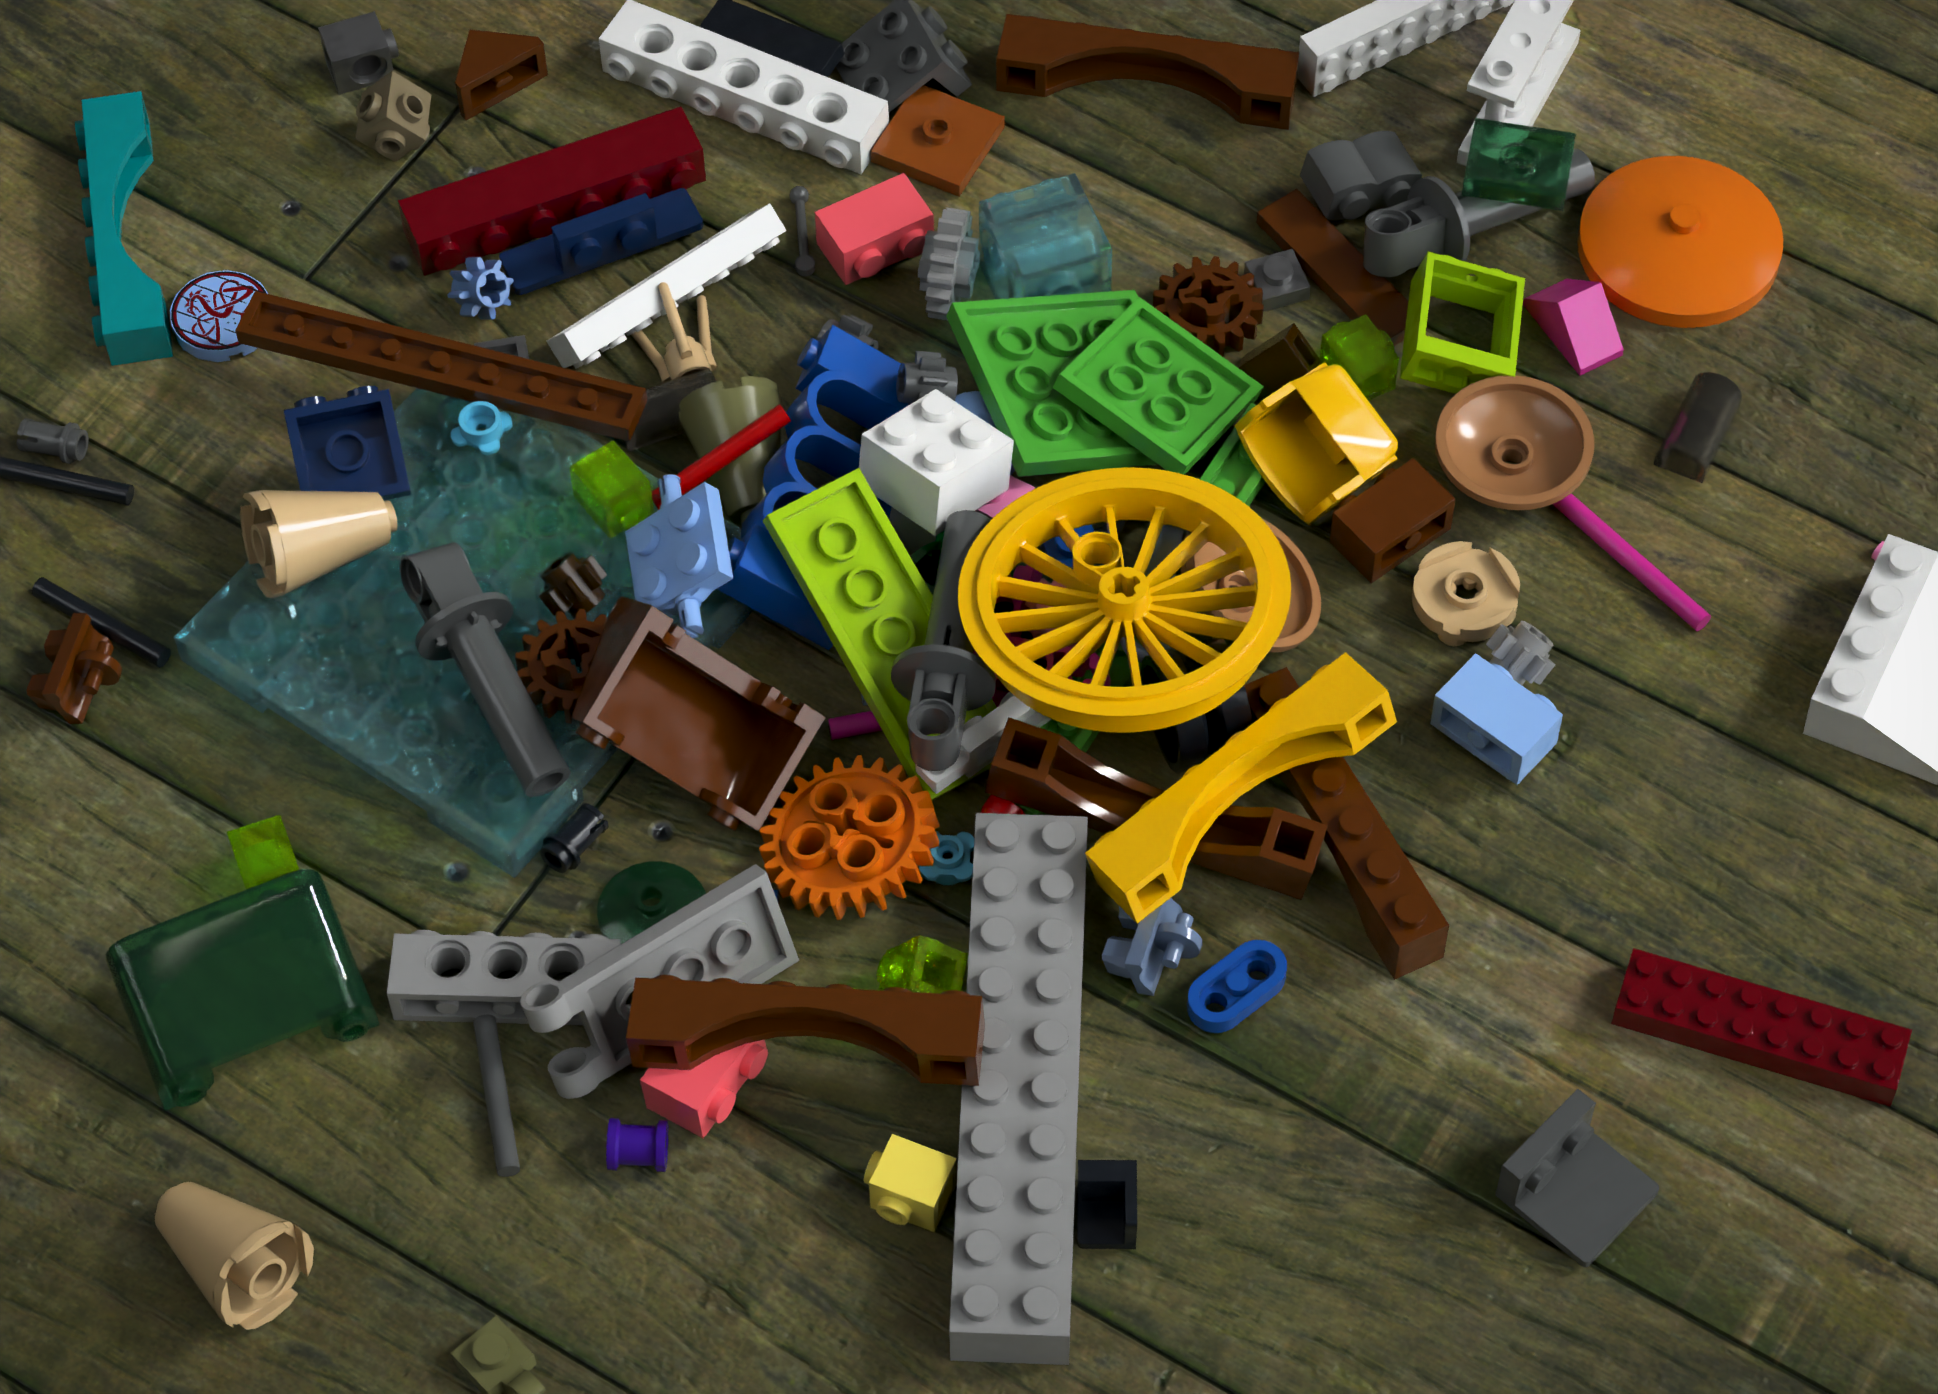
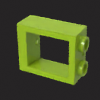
M1428 251L1411 280L1399 379L1456 394L1468 385L1486 378L1496 376L1515 377L1525 278L1505 273L1499 269L1487 268L1458 260L1449 255H1440ZM1430 296L1493 313L1494 323L1490 353L1427 336L1426 328Z

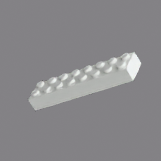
M1376 0L1300 36L1297 78L1313 97L1324 92H1330L1340 84L1349 80H1355L1362 74L1374 68H1380L1401 55H1407L1412 50L1426 43H1432L1447 33L1458 31L1468 23L1485 18L1489 13L1502 7H1508L1515 0Z
M770 203L756 209L546 342L563 368L574 365L575 369L582 365H587L601 356L598 351L599 349L601 352H604L609 348H614L627 339L625 333L629 336L634 332H639L653 323L651 318L654 320L661 315H666L658 288L661 282L668 284L672 298L675 301L676 307H678L679 303L686 299L689 300L704 291L703 287L718 282L729 275V271L743 266L754 259L758 253L778 244L780 240L777 236L787 230Z

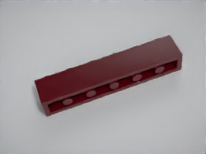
M680 106L398 200L403 230L423 275L426 276L441 270L452 269L464 263L467 257H482L488 254H496L506 248L536 238L549 236L552 234V226L646 193L649 199L679 188L688 189L695 184L706 181L704 153L686 114Z

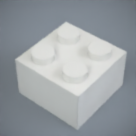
M935 389L861 435L859 468L875 496L936 536L945 530L947 518L952 513L962 510L975 511L1008 490L1014 440Z

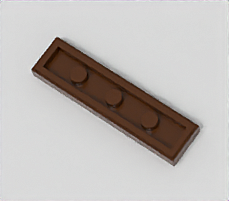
M1298 189L1293 190L1257 212L1256 223L1283 251L1293 249L1302 270L1383 353L1404 340L1409 301L1385 277L1373 275L1364 268L1363 255Z

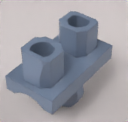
M1172 898L1159 906L1138 924L1119 906V920L1123 928L1135 929L1136 932L1133 939L1115 936L1108 938L1102 953V960L1108 973L1131 978L1138 994L1154 996L1163 967L1175 969L1178 967L1180 958L1191 959L1197 957L1203 941L1200 935L1191 929L1194 918L1187 913H1183L1181 906L1173 901Z

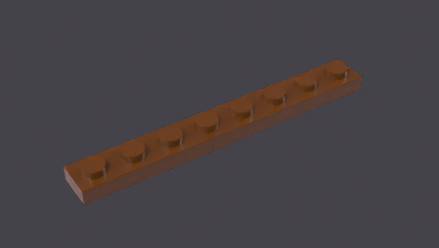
M258 291L254 292L235 330L238 343L470 402L486 401L492 403L498 409L629 442L648 401L646 388Z

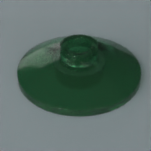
M649 861L632 865L616 874L604 887L597 906L599 928L603 936L609 939H620L621 944L703 896L706 892L700 881L691 872L676 864ZM651 898L661 899L654 906H646L642 903Z

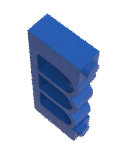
M834 325L819 340L811 338L798 358L797 365L802 367L803 370L796 389L801 391V393L786 411L791 419V422L785 425L788 439L764 467L763 484L766 496L742 523L741 540L733 537L728 543L733 579L717 588V590L827 650L833 646V643L764 525L763 519L768 514L817 489L803 478L797 468L795 459L808 462L837 479L859 468L861 445L826 424L819 413L817 404L835 410L868 430L908 406V403L898 401L896 393L897 375L901 363ZM876 496L889 519L891 506Z

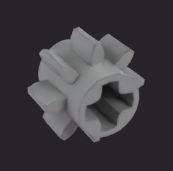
M1521 621L1516 628L1512 626L1507 628L1501 624L1486 643L1493 650L1491 653L1493 657L1489 663H1495L1505 668L1511 674L1513 680L1520 685H1523L1526 680L1531 684L1534 681L1540 685L1556 665L1548 659L1550 656L1548 652L1554 646L1551 640L1525 621Z

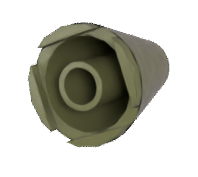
M746 376L740 377L741 386L724 389L723 380L698 388L683 398L679 404L681 411L678 412L679 421L698 459L778 404L782 406V397L777 383L768 378ZM781 429L708 478L712 486L719 489L721 504L732 523L742 525L749 513L766 496L763 484L764 467L781 447Z

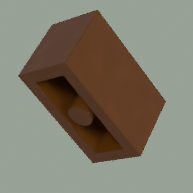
M1412 458L1398 469L1390 468L1377 478L1373 486L1358 496L1350 495L1337 505L1332 515L1330 543L1372 584L1451 529L1456 499Z

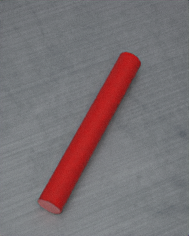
M778 404L676 474L681 481L682 496L790 423L791 419L783 407ZM657 487L648 496L659 510L662 504L659 487Z

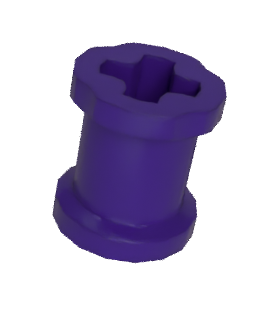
M619 1118L609 1119L606 1146L607 1170L616 1171L619 1165L654 1166L657 1172H666L669 1147L668 1120H659L656 1125L621 1124Z

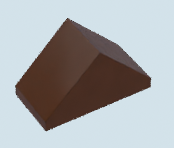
M469 30L455 80L460 114L465 120L474 117L548 76L544 43L540 38L536 36Z

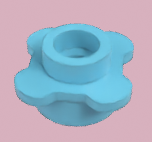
M486 401L472 402L461 410L458 417L459 426L452 429L451 440L458 447L468 445L479 449L484 455H492L499 451V440L503 433L512 427L511 416L507 412H500L492 403ZM486 428V430L477 431L478 429Z
M936 831L940 844L938 847L930 849L934 863L933 866H919L921 876L928 881H935L942 885H954L970 880L973 877V864L970 862V854L974 850L975 838L968 832H960L953 836L941 835ZM945 853L953 855L951 859H944L942 856Z

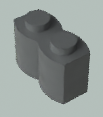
M1378 131L1361 136L1352 142L1336 140L1310 149L1307 152L1300 177L1326 219L1352 220L1362 216L1369 209H1385L1408 201V194L1412 184L1421 179L1422 174L1395 132Z

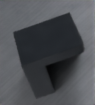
M1078 1160V1247L1081 1249H1136L1137 1160Z

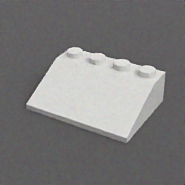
M1888 534L1811 698L1803 734L1938 785V552Z

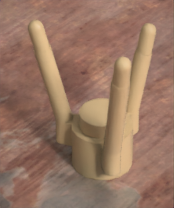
M661 282L658 288L675 338L667 344L664 359L642 330L631 335L657 368L664 385L673 383V386L679 390H689L702 386L710 380L712 371L717 368L711 349L706 297L699 295L696 299L699 342H695L693 337L686 336L668 284Z

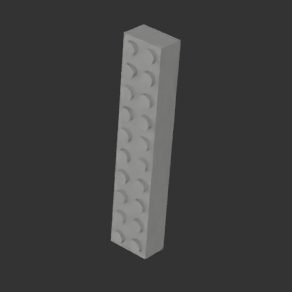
M976 813L967 993L969 995L982 996L985 1032L979 1086L962 1085L949 1328L950 1361L1069 1365L1086 887L1085 852L1087 851L1088 817Z

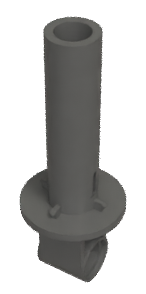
M1573 149L1454 193L1444 181L1437 177L1426 176L1418 179L1410 188L1408 201L1389 208L1375 210L1367 215L1365 219L1363 266L1373 275L1394 277L1419 266L1428 251L1440 255H1449L1466 262L1470 251V236L1590 192L1595 183V174L1591 161L1583 151Z
M957 511L947 518L925 643L899 654L894 660L891 670V680L894 687L903 697L911 701L907 716L911 758L917 766L928 771L945 770L957 761L960 754L966 712L988 703L992 699L996 688L995 673L980 657L973 654L974 648L964 631L958 607V584L964 560L979 533L991 521L989 517L976 511ZM934 733L940 734L938 736H927Z
M450 542L402 557L399 569L403 587L408 597L415 603L425 622L415 638V647L420 656L432 661L454 659L527 796H541L561 786L569 778L571 771L497 636L508 624L513 614V606L509 598L499 592L483 593L470 569L463 549L456 542Z

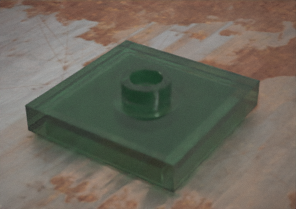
M1475 118L1461 195L1563 211L1576 134Z

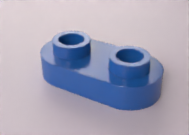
M1251 940L1241 944L1191 984L1187 1000V1012L1191 1021L1198 1028L1210 1033H1222L1234 1028L1281 991L1285 984L1287 960L1284 953L1275 944L1265 940ZM1253 971H1261L1267 977L1262 980H1255L1248 974ZM1211 1003H1218L1225 1009L1221 1012H1211L1206 1006Z

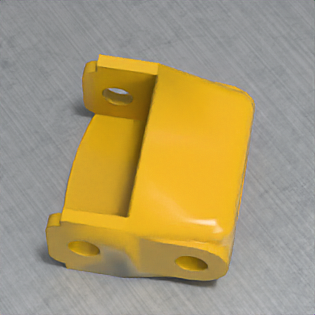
M1326 362L1322 363L1304 376L1290 381L1263 399L1234 425L1249 458L1264 481L1277 497L1309 526L1332 511L1343 499L1369 483L1398 460L1395 455L1398 448V441L1395 435L1346 370L1336 364L1328 366Z

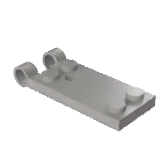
M755 864L561 981H544L533 985L523 993L520 1004L530 1028L539 1033L557 1030L567 1024L574 1015L579 1014L591 1045L587 1048L573 1047L563 1050L555 1055L548 1064L549 1074L559 1096L566 1099H574L587 1095L600 1082L632 1063L626 1041L631 1004H626V1001L633 992L635 977L654 978L659 975H672L682 980L712 981L717 978H729L739 983L762 984L797 963L799 958L768 874Z

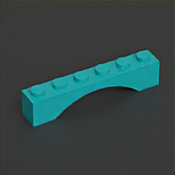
M142 92L82 99L83 120L75 121V131L79 150H86L87 157L78 159V167L83 189L89 188L90 197L82 198V210L86 227H93V236L85 237V246L90 267L96 266L97 275L88 277L92 304L94 307L100 306V315L92 316L97 347L106 346L112 366L173 357L170 319L161 286L142 272L128 256L121 243L122 219L128 198L139 178L154 161L150 122Z

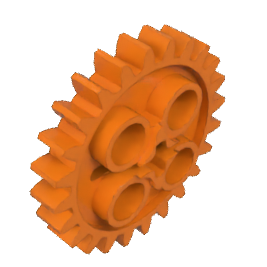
M857 755L851 768H844L842 761L838 757L834 759L831 772L825 773L820 766L814 765V779L809 782L799 776H795L793 779L797 791L794 794L782 791L779 800L783 808H772L767 816L771 825L760 828V834L765 843L759 847L765 863L764 868L770 882L775 883L782 899L790 896L797 910L802 909L809 903L814 916L818 918L825 912L828 906L832 907L837 920L843 918L847 907L853 906L858 916L862 918L865 917L867 903L874 901L877 907L884 911L887 909L886 895L893 893L895 896L904 899L907 896L902 884L906 880L918 884L923 881L918 866H933L934 860L930 849L938 847L940 844L935 831L936 828L940 827L930 794L928 790L923 791L919 778L916 775L907 779L905 770L900 764L888 772L884 758L881 757L873 763L871 768H866L862 755Z

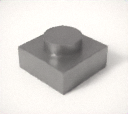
M1293 249L1245 261L1244 274L1252 273L1254 275V287L1262 288L1263 312L1309 300L1310 285Z

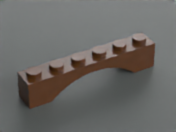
M1006 14L996 58V91L1047 97L1065 88L1092 81L1113 79L1149 80L1176 86L1200 95L1225 110L1241 124L1289 130L1297 86L1300 52L1194 39L1179 35L1141 32L1132 29L1088 25L1080 22L1050 20L1034 16Z
M1287 667L1244 685L1252 714V722L1254 723L1266 714L1275 702L1288 697L1299 688ZM1344 757L1325 758L1295 766L1277 774L1276 776L1301 803L1311 820L1328 825L1324 841L1348 886L1365 932L1393 979L1395 980L1444 957L1449 924Z
M1008 717L991 763L985 793L1049 815L1088 817L1087 827L1102 833L1114 831L1136 814L1145 802L1158 797L1165 791L1133 779L1101 763L1080 750L1060 734ZM1230 805L1218 816L1202 837L1190 863L1302 900L1313 874L1328 825L1275 807Z
M659 975L654 978L635 977L626 1041L633 1067L691 1070L717 1054L746 1043L775 1037H822L843 1040L873 1050L900 1065L920 1083L979 1086L985 1018L982 996L969 995L959 990H948L939 994L912 992L901 987H890L882 991L854 989L844 984H832L826 987L796 986L786 981H774L769 984L739 983L729 978H717L712 981L682 980L672 975Z

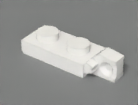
M1008 692L1000 702L999 707L983 718L976 716L964 724L960 754L952 766L941 771H928L916 765V772L933 792L937 794L964 774L969 779L993 761L1008 717L1039 728L1050 721L1051 718L1033 710L1011 692Z

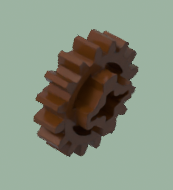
M1217 256L1212 258L1210 265H1202L1198 257H1192V268L1186 269L1181 264L1176 263L1173 265V277L1161 275L1159 278V290H1154L1153 307L1224 357V348L1230 345L1234 350L1240 352L1243 350L1244 338L1254 340L1257 337V325L1262 324L1263 321L1262 288L1254 287V275L1252 273L1242 276L1238 275L1239 263L1235 261L1227 268L1220 267V259Z
M579 609L574 620H568L563 611L557 612V623L552 626L540 619L536 622L538 636L524 634L522 637L524 651L516 652L515 654L517 673L535 706L542 703L544 717L550 719L560 710L564 711L566 723L573 722L571 718L607 621V615L600 614L593 622L588 621L585 609ZM570 659H574L576 667H580L582 673H577L576 667L571 664Z

